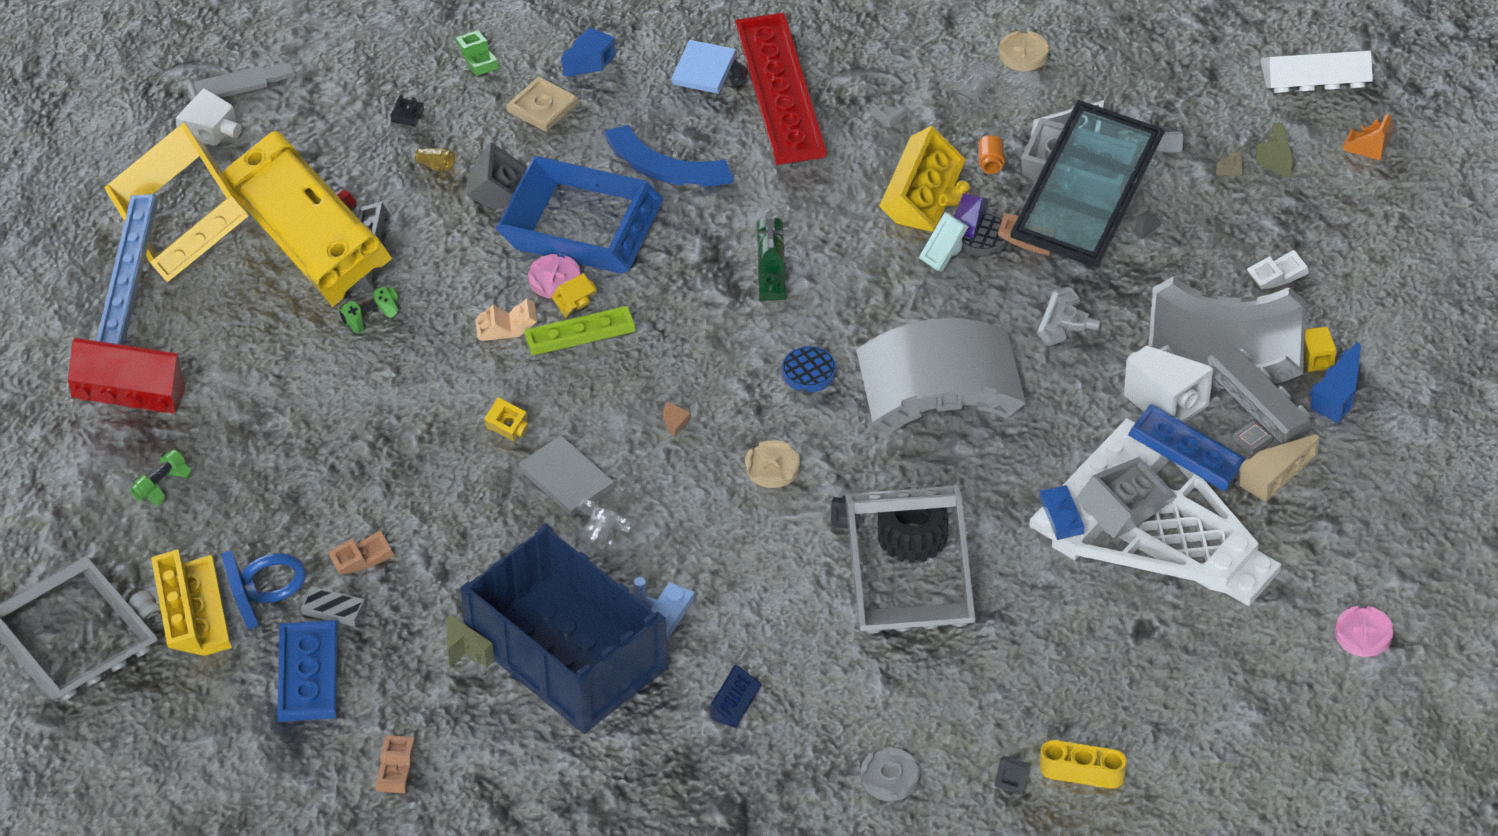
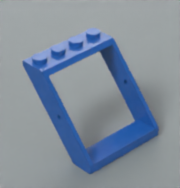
M534 156L505 209L496 230L516 250L542 256L549 254H558V257L563 258L568 256L581 265L623 274L630 270L664 198L645 180ZM558 183L632 200L609 248L534 231Z

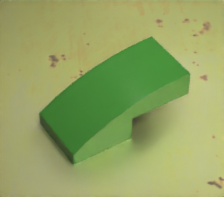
M479 30L455 37L466 63L475 76L499 69L498 60L488 49L487 40Z

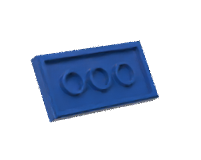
M1153 404L1146 408L1128 434L1131 438L1223 491H1226L1238 474L1242 463L1246 460L1245 457Z
M337 620L279 624L278 722L337 718Z

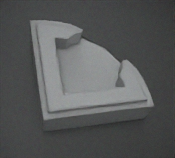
M879 105L872 108L871 115L890 128L908 116V109L900 105H896V107Z

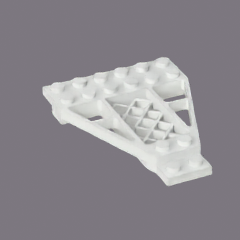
M1128 418L1062 485L1068 486L1085 526L1084 534L1057 540L1043 506L1030 519L1029 527L1052 539V547L1073 560L1082 556L1193 580L1210 590L1226 593L1247 606H1250L1281 571L1282 564L1258 551L1259 543L1204 479L1178 464L1176 465L1189 480L1180 490H1172L1177 497L1154 514L1155 521L1142 522L1130 532L1118 536L1129 543L1122 552L1090 545L1103 529L1097 520L1088 514L1075 499L1090 478L1097 473L1140 457L1155 474L1169 461L1168 458L1128 436L1135 422ZM1196 488L1220 516L1186 498V496ZM1173 513L1174 519L1160 520L1159 514ZM1197 526L1198 532L1184 533L1182 527ZM1177 528L1178 534L1164 535L1163 529ZM1157 530L1159 536H1151L1144 531ZM1220 539L1221 545L1207 547L1206 540ZM1186 542H1201L1202 547L1187 548ZM1181 543L1182 549L1176 550L1167 544ZM1137 549H1140L1156 559L1135 555L1133 553ZM1204 556L1206 562L1199 563L1192 558Z

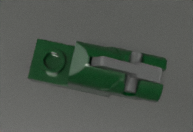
M763 218L757 222L759 301L786 300L783 222L779 218Z

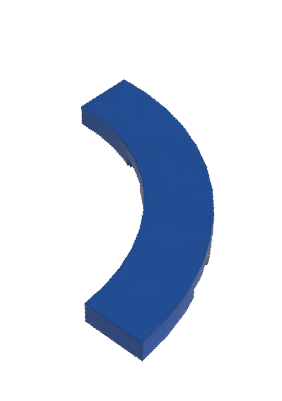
M629 125L604 131L605 138L614 153L627 161L631 168L648 177L682 186L684 183L700 184V187L733 183V176L725 159L708 162L678 160L657 153L647 147L636 137Z

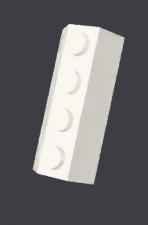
M1371 51L1261 58L1266 87L1274 88V93L1290 92L1289 87L1299 86V91L1315 90V85H1325V90L1340 89V84L1350 83V88L1365 87V82L1373 81Z

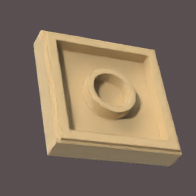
M538 76L512 99L506 107L507 112L547 132L578 104V97Z

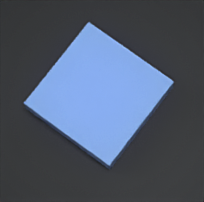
M689 40L671 78L672 84L719 94L737 56L736 49Z

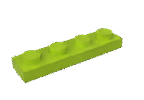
M628 306L525 329L524 337L531 356L632 333L635 332V324Z

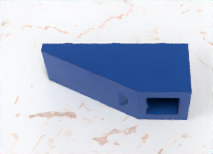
M1356 342L1350 350L1346 349L1342 353L1339 362L1335 366H1330L1324 379L1321 382H1316L1310 391V396L1312 397L1310 409L1336 423H1339L1353 408L1361 344L1359 342Z

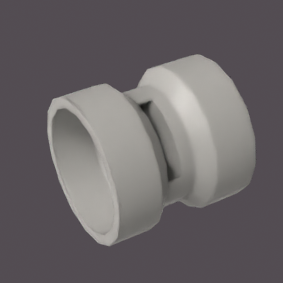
M138 592L129 600V606L150 630L156 629L163 623L160 604L156 603V598L151 592Z

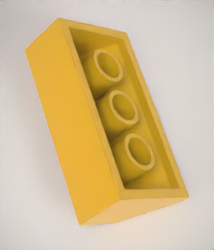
M933 126L910 136L879 207L896 224L933 232L946 207L939 204V196L942 193L951 194L966 159Z

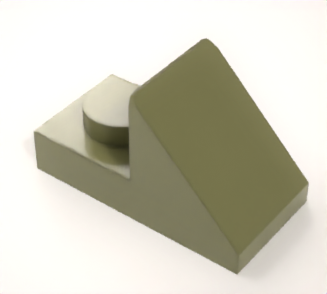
M1283 122L1273 123L1272 132L1267 135V142L1257 143L1255 161L1283 177H1290L1293 158Z
M452 615L446 618L450 667L464 654L471 661L479 662L486 668L495 661L492 642Z

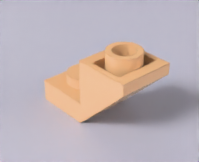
M526 298L518 306H515L510 313L495 305L490 306L475 319L477 338L481 341L520 337L524 334L525 329H529L537 323L535 302Z

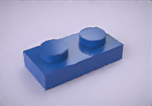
M1067 485L1040 491L1041 503L1057 540L1084 534L1085 526Z

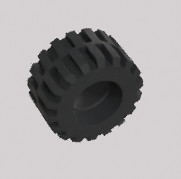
M948 508L878 512V542H880V547L883 551L887 550V555L890 557L896 556L897 560L902 562L904 560H909V563H915V560L925 562L927 557L933 559L937 556V551L942 552L945 544H947ZM914 523L920 526H907L905 524Z

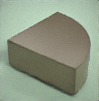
M1242 151L1231 152L1228 157L1219 160L1216 167V175L1242 176Z

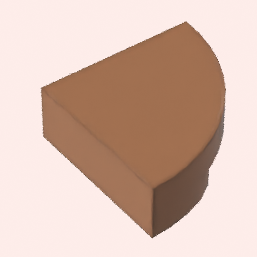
M667 402L663 410V419L668 432L676 436L691 420L690 412L670 402Z

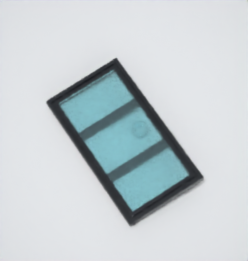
M1077 100L1010 232V238L1098 268L1165 130Z

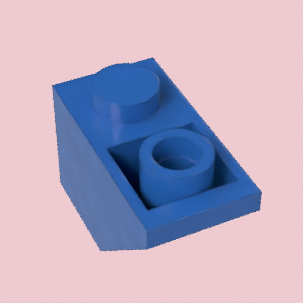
M589 27L582 35L578 36L576 42L568 50L564 51L561 57L563 75L570 77L602 71L616 56L615 37Z

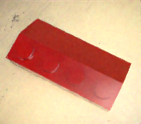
M74 338L72 341L67 379L72 398L157 412L176 413L185 392L178 353Z

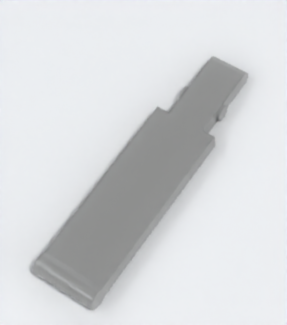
M292 63L271 66L265 69L258 66L204 80L188 82L186 87L191 101L203 88L219 98L265 88L267 83L295 77L296 73Z

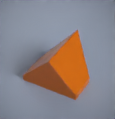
M1390 114L1385 115L1382 123L1376 119L1368 127L1361 125L1362 132H1356L1354 129L1350 130L1342 148L1351 153L1381 160L1395 129V124Z

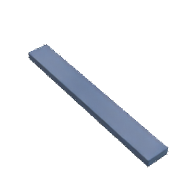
M156 194L133 195L130 198L96 341L119 345L125 344L159 201Z

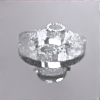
M586 498L582 499L577 508L590 516L586 526L579 531L582 533L581 539L594 548L603 549L606 545L610 546V536L613 529L616 528L628 533L633 523L620 516L619 513L606 507L605 509L599 507L598 504Z

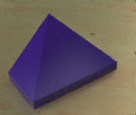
M963 193L954 217L969 226L964 236L975 237L987 207L988 198Z

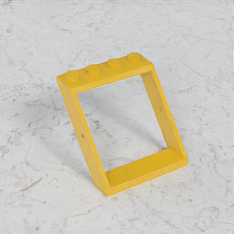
M185 122L180 124L104 187L125 221L131 196L154 194L199 156L203 160L226 196V199L161 253L157 254L149 241L146 257L166 282H169L249 216V213L206 146Z

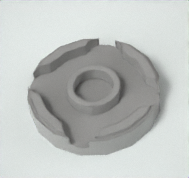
M893 747L883 748V751L870 753L862 762L860 770L862 786L869 795L878 800L890 802L902 800L911 795L918 787L920 779L919 766L916 764L915 758L902 749Z

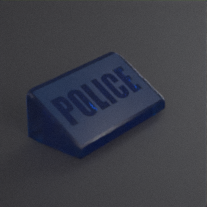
M734 665L710 705V719L737 729L762 687V683L741 667Z

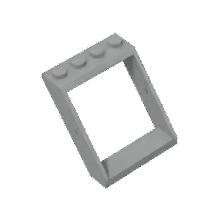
M958 486L845 494L856 611L860 631L879 633L885 629L907 631L911 627L935 629L940 625L951 624L955 627H963L968 625V623H975L962 496ZM954 507L965 603L864 611L855 514Z
M87 556L79 558L0 603V639L50 700L61 697L64 701L78 693L76 689L78 686L85 682L87 686L98 682L103 678L102 672L111 668L112 672L128 664L126 658L133 654H136L137 657L144 655L152 650L150 644L158 640L155 634ZM82 572L140 641L58 688L1 618Z

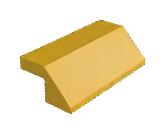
M177 549L151 557L168 648L202 656L232 648L213 556L209 555L184 563Z

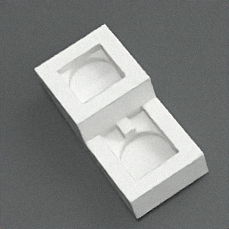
M1294 250L1275 261L1269 256L1247 269V272L1260 289L1281 286L1309 273L1308 267Z

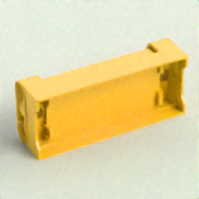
M273 131L224 170L225 178L247 212L332 307L338 304L344 298L345 292L374 268L383 267L392 259L378 237L354 215L300 156L295 147L281 132Z

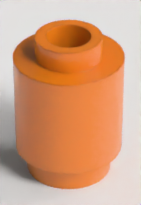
M988 135L981 138L978 142L979 165L985 173H998L1005 163L1004 142L998 136Z

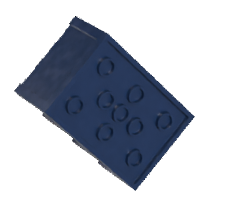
M547 523L539 527L532 537L518 545L480 576L460 587L464 623L493 643L495 662L584 735L669 668L666 618L658 611L656 613L633 596L629 592V588L624 584H618L590 562L589 557L582 551L578 552L554 533V529Z

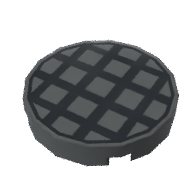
M984 213L975 237H962V249L974 256H990L991 252L997 251L998 253L1002 251L1008 242L998 235L1002 219L991 213Z

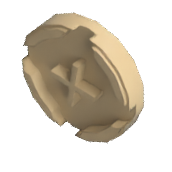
M1014 31L1007 34L1000 41L999 58L1005 66L1013 70L1033 71L1042 67L1047 62L1049 56L1048 43L1041 35L1035 32L1028 31L1026 34L1021 33V31Z
M778 440L763 441L759 443V446L754 449L752 447L748 451L745 458L746 474L751 481L759 486L766 488L783 487L790 484L799 474V454L786 442Z

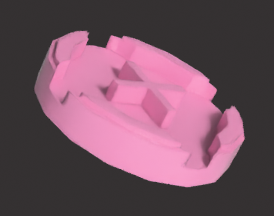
M549 254L540 257L532 263L531 269L528 271V283L531 289L539 296L551 298L559 285L581 275V270L578 263L571 257L565 256L563 258L558 257V254Z
M1354 606L1343 611L1337 618L1335 636L1340 646L1353 655L1362 657L1377 656L1385 652L1391 645L1393 624L1384 612L1375 607L1367 606V609Z

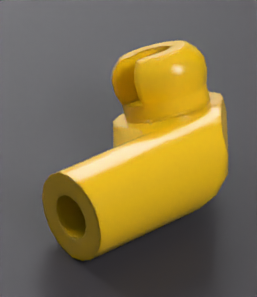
M963 180L958 181L956 186L953 187L951 194L942 193L939 196V204L946 207H958L963 193L969 194V183Z

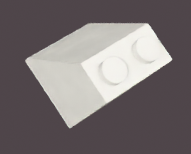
M1145 346L1138 352H1133L1126 361L1124 396L1142 411H1145L1150 404H1153L1185 423L1209 406L1213 368L1178 355Z

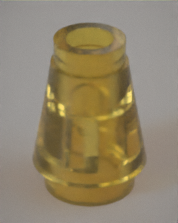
M418 148L415 153V161L440 173H445L453 169L455 154L448 148Z

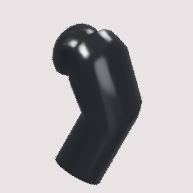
M734 60L730 69L732 74L729 75V80L732 85L741 86L746 82L748 70L740 62Z

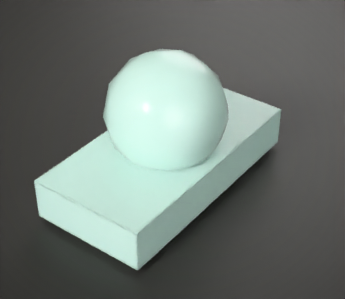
M945 212L919 258L937 271L943 272L951 256L957 255L961 251L963 245L962 237L969 226L950 213Z

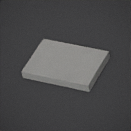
M559 436L518 463L519 470L571 517L614 489V482L562 436Z

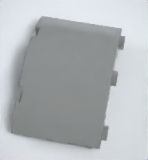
M1173 276L1153 287L1148 346L1208 365V357L1211 354L1234 345L1238 350L1243 348L1253 359L1252 363L1258 369L1262 367L1272 377L1270 381L1273 384L1286 382L1303 374L1306 301L1290 287L1272 294L1259 296L1257 301L1242 302L1241 298L1222 296L1212 299L1202 296V291L1184 284ZM1212 377V384H1211V386H1213V387H1218V388H1220V389H1224V388Z
M930 318L887 331L870 339L856 350L872 423L891 433L906 423L922 417L921 412L935 408L940 412L961 409L963 405H973L977 407V410L991 412L1007 419L1026 404L1008 332L986 322L962 318Z

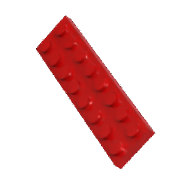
M785 13L736 19V31L775 165L826 158V148Z

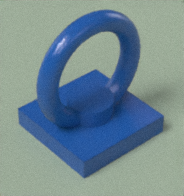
M232 550L221 554L233 597L248 630L259 626L252 601L257 603H274L284 600L295 594L302 587L306 579V568L303 562L290 554L275 553L260 557L251 562L243 572H241ZM273 565H286L294 569L295 576L285 587L271 592L257 590L253 576L258 571Z

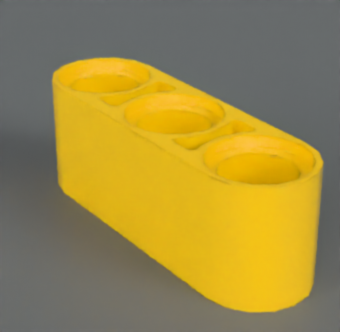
M1058 740L1047 741L1041 747L1040 772L1046 778L1109 789L1118 788L1125 781L1127 759L1121 751Z

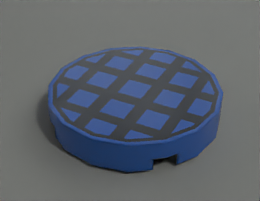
M804 346L794 349L786 355L782 362V377L787 385L798 391L800 389L807 390V392L824 390L832 384L836 374V362L833 356L826 350L815 346Z

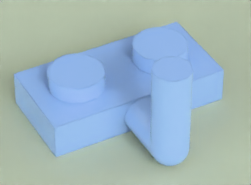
M638 577L634 580L635 597L655 613L658 611L666 618L668 639L695 600V592L669 582L656 600L646 596V581L644 578Z

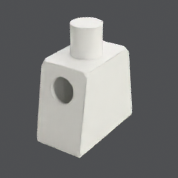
M204 88L175 118L177 127L185 122L202 143L213 146L217 145L226 135L237 138L242 129L241 124L236 123L233 106Z

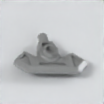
M1071 287L1054 291L1037 332V335L1047 346L1064 341L1066 339L1064 331H1085L1086 328L1099 331L1101 320L1089 318L1088 313L1077 310L1074 307L1080 304L1081 300Z

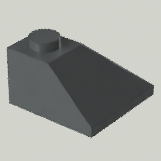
M490 142L469 175L467 195L487 208L507 207L528 166Z

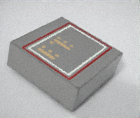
M1254 420L1233 434V441L1252 456L1272 443L1273 436Z

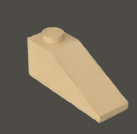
M1314 434L1259 451L1251 459L1248 458L1242 463L1239 470L1241 473L1239 485L1264 502H1267L1317 456L1320 437Z

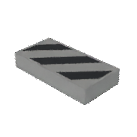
M311 587L301 607V612L303 615L328 621L337 620V623L355 627L364 610L365 599Z

